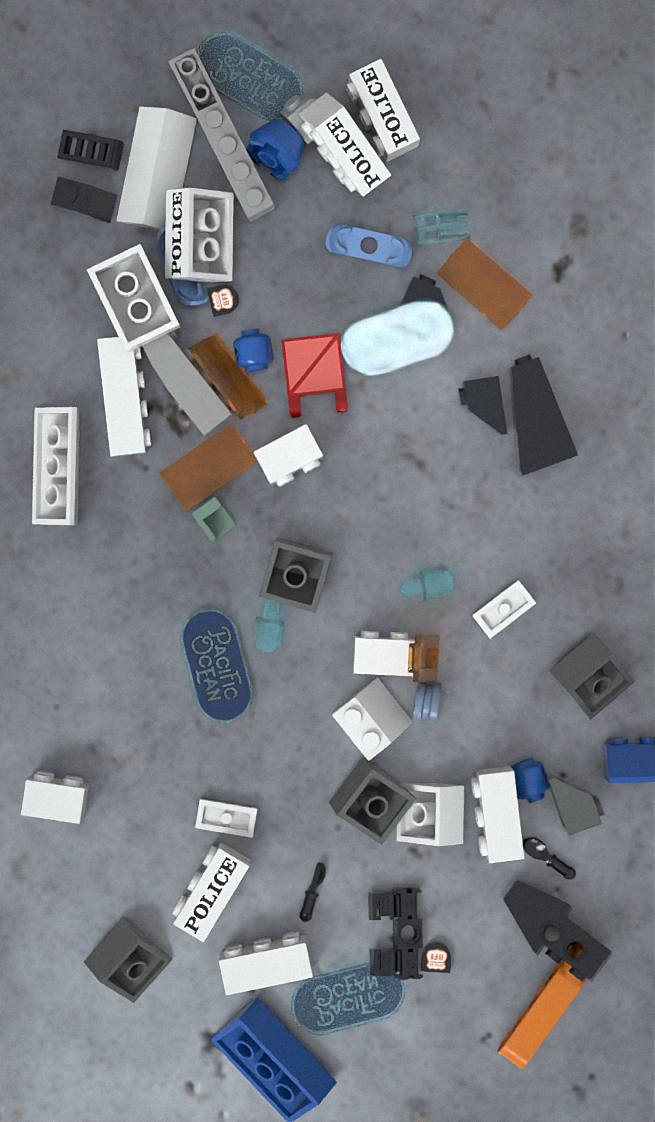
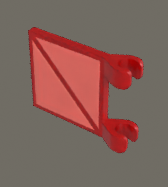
M339 333L282 339L290 417L299 418L302 415L300 396L326 393L335 394L336 411L338 413L347 412L348 404Z

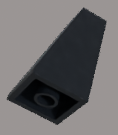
M530 354L514 360L516 366L509 369L515 460L518 477L578 456L540 358L532 359Z

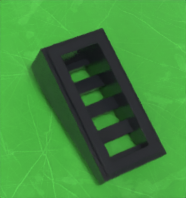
M63 129L57 158L118 171L124 143L117 139ZM76 138L74 155H70L72 139ZM84 141H88L86 155L81 157ZM96 143H100L98 157L93 159ZM108 145H110V147H109V152H108V157H107V161H105L106 155H107V150H108Z

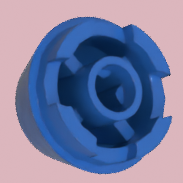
M275 119L251 132L249 146L246 150L257 166L262 162L273 170L270 174L271 176L284 179L290 172H295L298 169L305 143L293 127L281 120Z

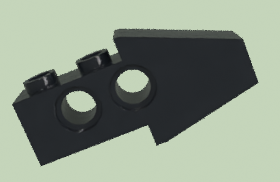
M518 880L503 898L533 952L538 956L543 948L546 947L548 950L545 954L558 964L563 960L570 965L571 969L569 972L583 982L587 978L592 982L612 956L611 950L567 918L573 910L568 903ZM550 926H556L561 931L560 937L555 941H549L545 938V931ZM573 944H581L584 947L583 956L578 959L569 957V947Z

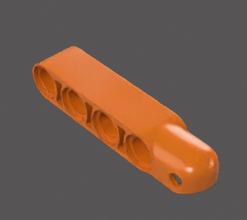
M573 944L568 950L569 957L573 959H578L584 954V947L581 944ZM563 960L554 968L497 1050L499 1054L510 1060L520 1069H523L530 1061L587 979L585 978L582 982L569 972L571 966Z

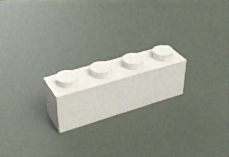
M119 337L97 339L110 456L147 453L146 447L151 446L150 429H144L143 418L148 417L147 401L141 400L140 388H145L143 371H138L137 359H142L141 346L127 352Z

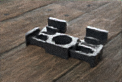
M395 888L392 893H368L369 920H381V916H389V920H393L394 949H390L389 953H381V949H369L371 976L394 975L396 979L400 980L421 979L423 977V974H418V948H423L422 919L417 918V893H422L419 888ZM377 900H378V915H379V916H377ZM407 925L412 926L415 932L413 939L409 942H405L401 938V931Z

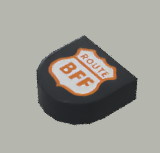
M219 285L207 288L213 317L227 315L237 308L239 296L233 287Z
M440 942L428 944L422 952L421 971L450 973L451 954L448 947Z

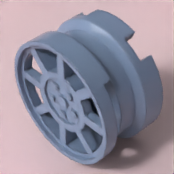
M418 680L412 720L417 721V718L421 717V719H427L428 723L435 724L442 683L434 682L433 685L422 684L423 680Z

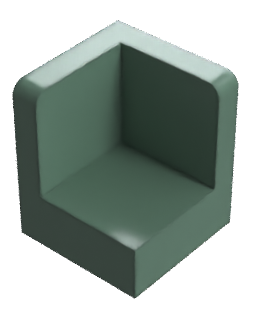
M217 497L212 498L192 513L211 542H214L235 526V522Z

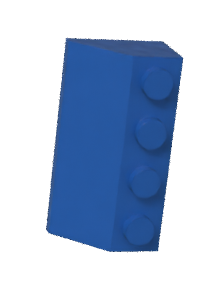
M640 737L638 743H628V738H610V743H603L604 779L609 783L655 782V737Z
M258 998L242 1008L210 1039L287 1122L295 1121L319 1105L337 1083L328 1070L320 1065L310 1054L309 1050L290 1033L289 1029Z

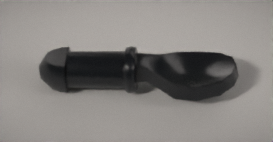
M533 837L527 838L524 841L523 847L529 856L546 861L547 867L553 868L563 875L565 879L571 880L575 878V869L561 861L555 854L550 855L546 845L541 840Z
M317 863L311 885L305 891L306 895L299 915L303 922H308L312 918L317 897H319L316 889L323 883L326 877L324 863Z

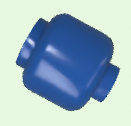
M258 328L241 331L242 337L237 338L233 342L237 366L245 368V372L268 369V364L274 360L270 336L259 334Z
M529 758L511 766L515 775L517 799H527L529 803H533L545 797L543 792L549 789L550 784L547 781V773L542 762Z

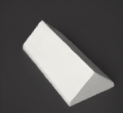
M139 107L117 222L155 230H161L166 225V190L180 189L184 186L197 118L168 108Z
M77 407L35 408L32 524L78 525L80 409Z

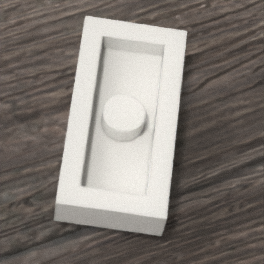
M517 580L472 616L491 639L535 605L536 602L521 582Z
M200 798L195 828L253 838L258 808Z

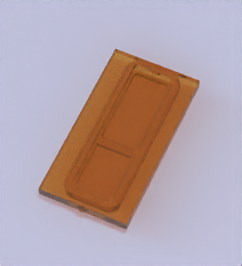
M468 238L450 255V258L436 273L501 331L515 315L519 314L521 308L533 296Z
M218 333L201 340V342L189 348V351L240 420L252 413H256L269 403L247 372H245V369L237 366L234 354Z
M230 424L164 469L160 474L171 489V493L175 495L185 511H187L258 463V461L247 447L246 441H243L234 426Z
M415 634V643L409 644L408 672L413 673V682L438 681L440 635Z

